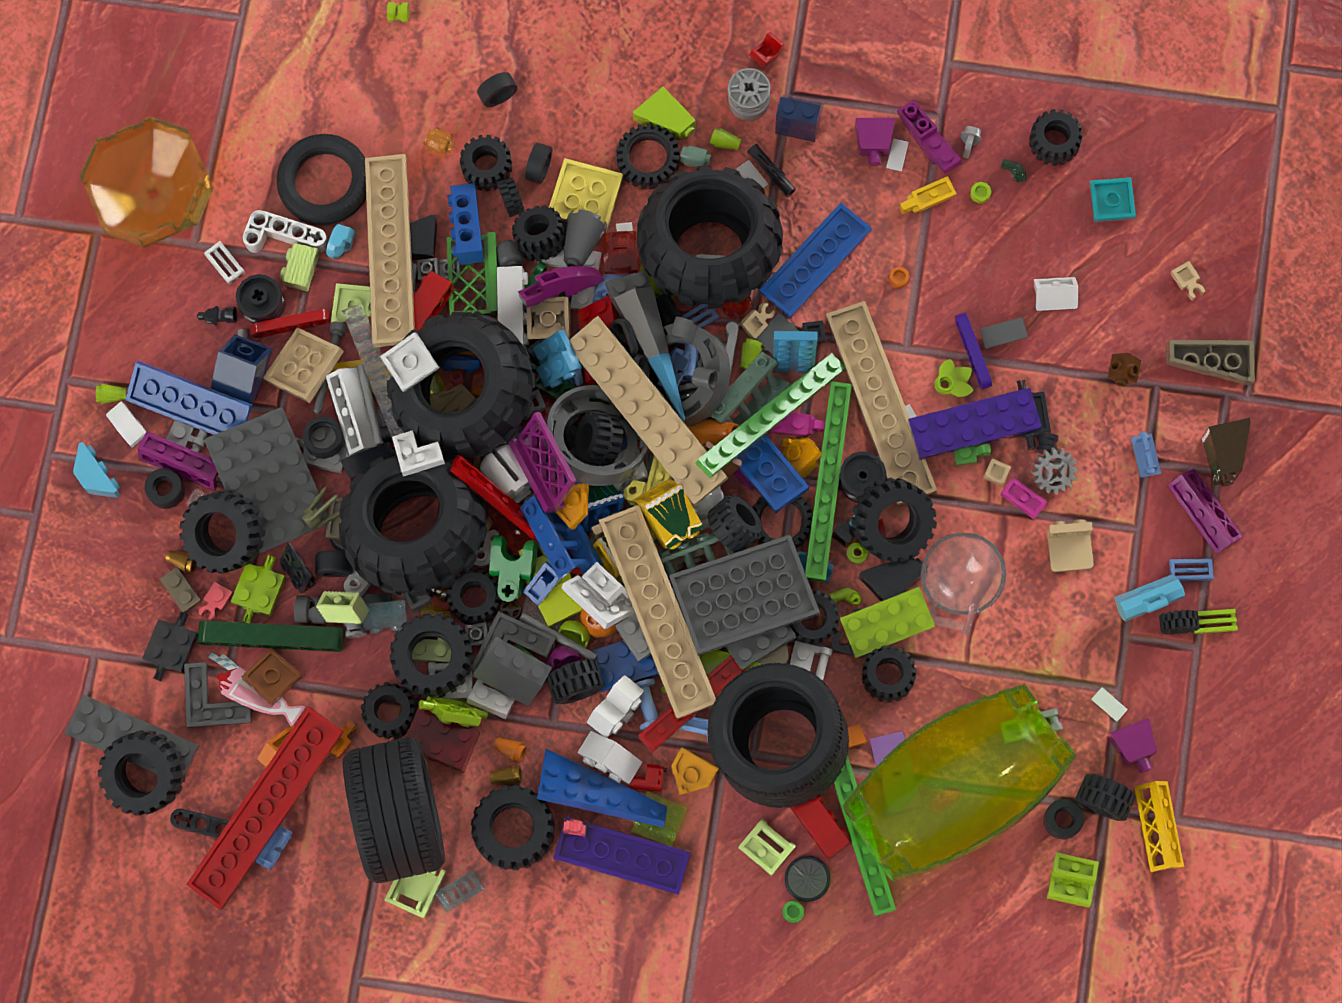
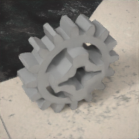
M1053 447L1051 448V453L1043 450L1044 456L1037 455L1039 461L1032 463L1036 467V469L1031 470V473L1036 475L1033 481L1038 483L1037 486L1040 489L1044 488L1046 493H1050L1051 489L1055 494H1058V489L1065 492L1066 485L1073 486L1070 482L1071 479H1077L1073 475V472L1078 471V468L1073 466L1077 462L1074 459H1070L1072 455L1068 452L1065 453L1061 448L1057 452ZM1055 468V469L1057 470V472H1056V473H1053V472H1052V469Z

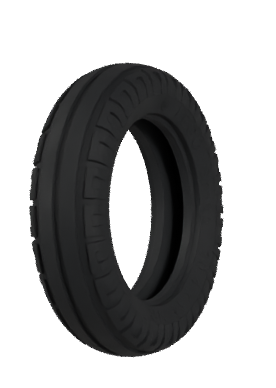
M316 134L299 140L284 154L277 170L276 183L281 201L295 217L307 223L330 225L349 218L358 211L367 197L365 156L356 145L337 135ZM329 154L337 156L348 164L352 172L351 184L345 195L339 200L325 205L313 204L303 199L297 192L295 185L296 175L302 164L317 155Z

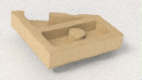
M462 384L453 387L449 391L437 393L438 395L430 398L432 408L445 413H456L465 410L477 400Z

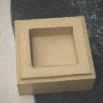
M992 458L983 479L1003 487L1011 466Z

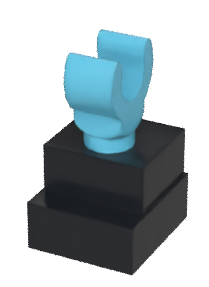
M851 520L849 523L843 521L835 528L832 534V538L846 549L856 537L853 533L855 526L851 524Z

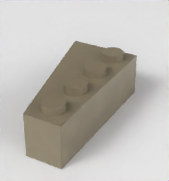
M1169 340L1166 344V365L1250 386L1255 382L1254 341Z

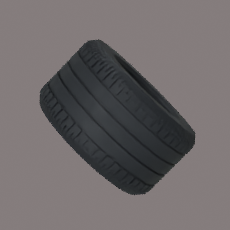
M766 663L765 665H757V667L741 672L740 675L734 677L732 681L730 680L726 687L720 691V694L715 699L716 701H714L708 719V743L717 766L729 784L739 794L762 806L788 808L805 804L810 800L812 801L831 787V784L837 779L836 777L840 775L847 759L849 733L840 706L833 692L822 679L811 671L793 664ZM778 710H790L807 718L815 730L816 737L811 749L800 761L782 769H764L754 763L749 752V737L753 727L763 716Z
M412 737L401 738L400 741L397 739L387 743H379L374 746L370 745L348 751L342 762L345 791L358 852L367 878L375 883H385L388 880L394 881L401 879V877L407 878L414 876V874L421 875L439 870L445 863L444 844L432 783L420 742Z

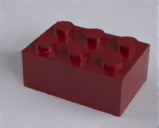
M418 707L406 737H412L420 742L426 759L465 773L480 732L476 728L471 726L464 727L455 722H451V724L442 723L434 713Z

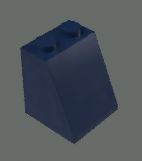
M785 95L781 96L776 113L775 134L815 142L824 104Z
M234 334L218 351L211 389L252 404L257 398L273 348Z

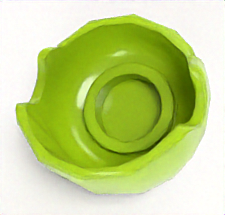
M567 620L558 631V633L561 632L562 635L585 648L590 641L588 630L581 622L576 620Z

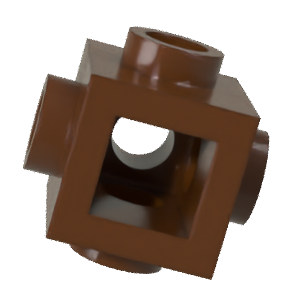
M1130 353L1112 354L1108 378L1115 381L1116 385L1126 387L1128 384H1137L1141 360Z

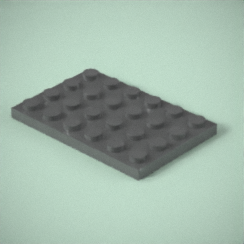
M283 407L204 439L225 490L243 494L242 499L249 498L253 501L252 507L257 506L260 511L258 516L264 520L265 524L261 526L262 529H265V536L261 537L264 544L261 549H258L259 554L319 529L315 527L312 530L302 519V516L306 514L304 511L311 505L319 492ZM322 499L319 500L314 509H319L324 505ZM326 509L322 512L324 518L321 520L329 516Z
M791 535L669 575L697 656L820 614Z

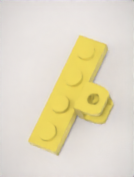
M654 455L647 484L633 480L624 489L623 495L631 506H636L633 499L667 479H672V476ZM647 524L652 539L656 540V536Z

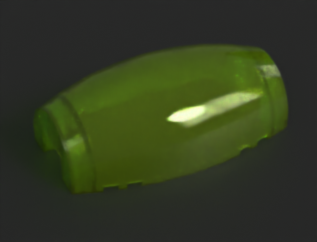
M1024 684L998 691V693L988 697L983 696L967 705H961L921 727L897 745L883 758L884 760L875 769L873 768L869 772L866 779L856 787L852 795L844 803L843 808L870 853L890 880L894 882L947 866L973 854L998 839L1023 820L1046 798L1074 763L1076 754L1064 737L1061 739L1058 737L1038 709V701Z

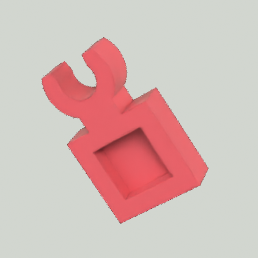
M214 582L203 599L208 604L199 610V615L203 617L205 612L210 611L211 615L208 620L214 621L216 618L215 611L219 609L223 612L234 593Z
M570 819V821L564 822L563 832L565 834L586 837L587 827L583 825V821Z

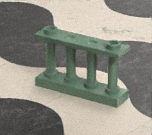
M761 352L728 388L722 402L710 417L721 424L727 421L740 426L791 386L790 383L776 374L773 375L771 370L778 364L777 361ZM766 378L768 382L760 390L758 385ZM752 392L754 398L746 405L744 400ZM738 408L740 413L732 421L730 415Z

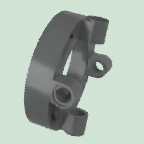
M675 317L674 324L663 327L667 347L680 342L689 343L699 351L703 361V367H697L692 375V382L698 387L691 397L681 402L684 413L690 411L699 403L702 405L693 414L685 416L684 423L687 427H690L708 418L722 402L730 381V361L725 347L717 337L694 325V322L691 320ZM709 340L712 341L714 345L713 349L716 353L715 357L712 356V353L706 344V342ZM640 348L633 360L649 378L651 365Z
M599 385L580 386L561 395L553 404L546 421L574 477L578 482L594 486L613 484L618 491H622L633 481L632 476L640 467L648 449V446ZM597 398L606 400L610 402V405L600 402H590L589 399ZM588 411L617 415L623 426V438L626 437L627 440L626 452L620 460L611 465H587L577 460L568 451L563 438L564 427L571 426L577 421L580 414L587 413ZM637 440H640L639 449H642L639 456L635 455ZM555 457V467H557V459H556V457Z

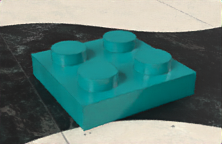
M1131 177L1090 181L1094 222L1135 219L1136 213Z

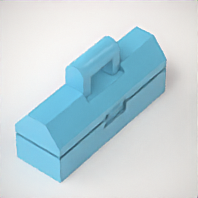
M1172 574L1116 596L1114 599L1119 616L1126 622L1183 599L1185 592L1179 579Z

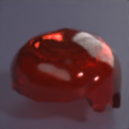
M749 296V298L737 304L732 301L723 303L721 309L727 317L740 320L751 312L753 303Z

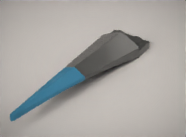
M646 271L606 281L605 285L612 304L622 319L628 320L631 324L639 347L658 377L678 416L684 422V411L654 290L651 287Z

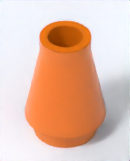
M498 737L494 743V749L500 751L513 762H521L527 752V746L523 745V742Z

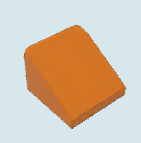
M860 724L848 727L849 749L866 745L867 742Z

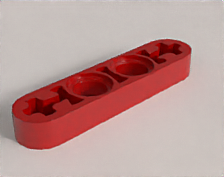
M320 309L253 323L250 325L251 337L263 338L292 332L296 328L306 329L325 325L330 322L329 311Z

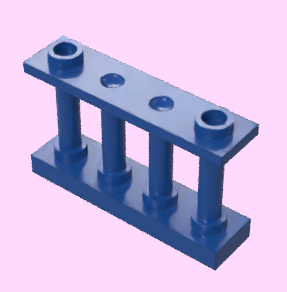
M533 495L520 507L558 579H562L575 567H579L584 575L596 562L603 566L581 523L574 530L570 529L555 511L545 513L536 495ZM547 514L552 516L555 523L550 522ZM557 531H560L565 541L560 540L556 533ZM566 549H570L574 559L570 558Z

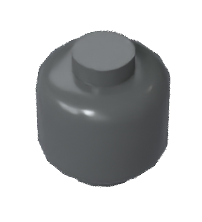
M504 240L499 243L496 248L499 267L521 266L523 264L524 256L517 247L516 242Z

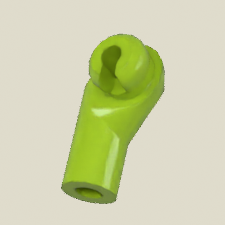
M849 587L829 594L835 603L844 600L850 604L858 605L861 602L860 593Z

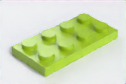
M920 587L840 618L855 658L870 653L876 648L880 649L881 646H888L935 627Z

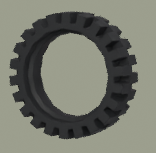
M761 496L753 506V510L758 515L760 521L764 509L768 506ZM801 496L791 502V504H794L799 509L802 516L800 531L792 537L795 548L802 546L808 539L813 518L810 505ZM762 530L763 535L758 539L759 544L775 540L764 530Z

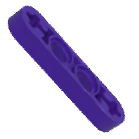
M964 312L955 315V322L981 390L992 387L991 377L967 314Z

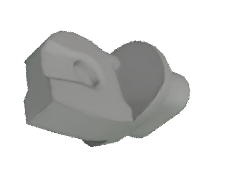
M966 126L965 130L961 133L960 138L966 144L963 153L964 158H969L972 146L981 143V129Z

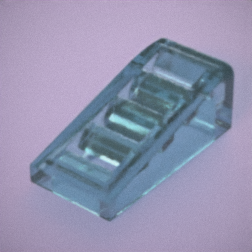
M471 871L435 892L448 913L483 891L484 888L475 873ZM468 879H471L476 888L473 891L467 883ZM462 883L468 891L466 895H464L459 886ZM455 888L460 895L459 899L455 897L452 889ZM446 893L449 894L453 901L450 904L444 896Z

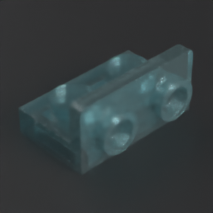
M405 600L366 604L369 612L364 620V629L370 630V633L383 632V628L391 627V631H398L402 629V624L408 623Z

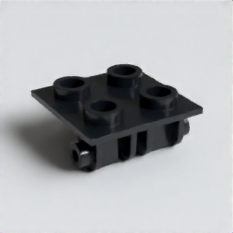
M287 542L279 560L280 566L290 576L294 588L303 594L307 586L311 588L316 584L315 577L308 571L309 568L305 566V562L299 553L294 550L290 542Z

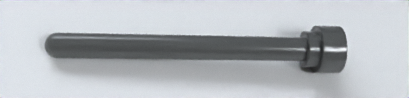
M331 322L329 329L330 336L332 337L331 344L338 346L339 340L345 336L347 326L344 323ZM325 379L318 390L313 410L315 414L322 412L328 388L327 379Z

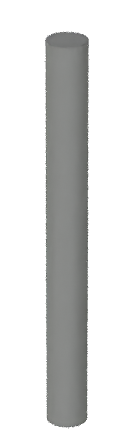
M365 364L357 365V370L375 445L383 444V439Z
M526 613L522 614L520 618L522 622L555 637L557 642L571 647L581 656L587 659H596L597 654Z

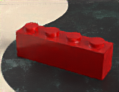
M430 271L428 275L422 278L419 289L413 293L416 331L425 326V320L440 313L455 290L451 281L433 271Z
M817 796V798L805 804L790 807L828 860L850 844L848 840L850 838L849 834L843 827L840 829L835 823L837 821L836 816L831 810L827 811L822 804L825 802L821 796Z

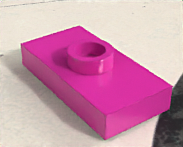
M1014 477L1000 494L1034 520L1047 504L1046 500Z

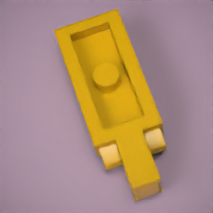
M947 176L912 191L906 197L907 200L900 203L899 209L902 215L912 210L914 213L922 212L956 197L957 193Z

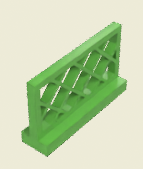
M487 232V235H481V239L484 241L485 267L479 273L471 267L474 263L464 264L466 267L459 274L452 269V264H455L458 260V257L452 260V243H456V240H452V237H447L448 280L453 285L458 280H461L466 285L460 294L454 290L449 297L450 315L451 312H454V305L459 299L468 305L463 310L464 312L474 313L477 309L473 305L482 298L487 304V310L478 311L482 315L498 317V262L495 232ZM468 269L477 275L470 283L462 278ZM479 278L486 283V287L481 292H478L473 287ZM469 289L477 294L471 303L462 297Z

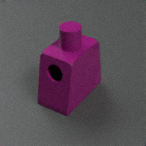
M856 118L855 132L859 154L861 156H868V164L870 166L881 165V156L889 155L895 118Z
M1149 718L1113 731L1108 735L1110 742L1126 766L1136 762L1140 773L1153 769L1148 757L1155 755L1157 750Z

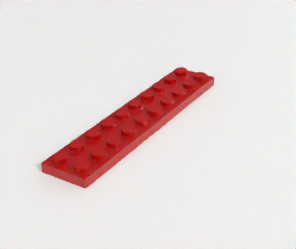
M307 707L186 885L216 908L223 910L344 731L313 708Z

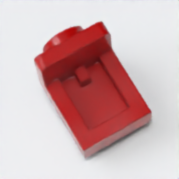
M768 32L763 42L754 47L749 56L764 68L778 58L784 43L774 34Z

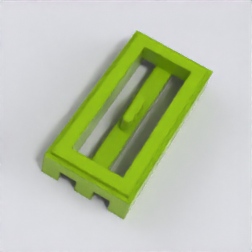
M1235 609L1198 611V617L1230 615V618L1199 620V625L1231 623V626L1200 628L1194 634L1237 631Z

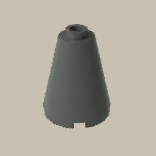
M578 210V213L570 211L568 214L563 259L567 267L584 266L605 234L607 223L604 222L603 224L600 221L601 217L587 210Z

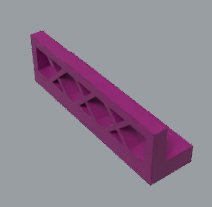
M146 432L137 447L139 460L160 469H170L179 477L215 491L217 488L216 478L219 474L212 458Z
M1195 469L1181 474L1168 485L1216 554L1243 538L1240 531Z

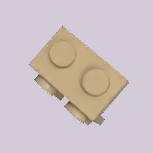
M1075 520L1072 524H1065L1064 521H1057L1049 525L1047 539L1050 566L1053 572L1086 570L1093 567L1090 534L1093 531L1092 522Z

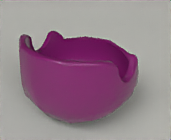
M560 646L550 654L547 665L552 667L550 672H553L564 665L580 661L581 656L569 646Z

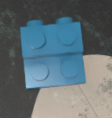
M564 329L557 331L533 347L541 365L536 370L544 387L551 386L552 389L563 384V379L568 380L576 375L575 371L582 368Z

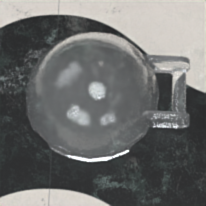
M954 533L938 540L927 552L922 563L921 580L923 591L931 601L929 612L935 625L963 631V634L968 635L974 613H979L989 606L992 607L1001 596L1007 575L1005 562L997 547L986 538L973 533ZM937 607L952 614L966 615L965 623L935 616Z

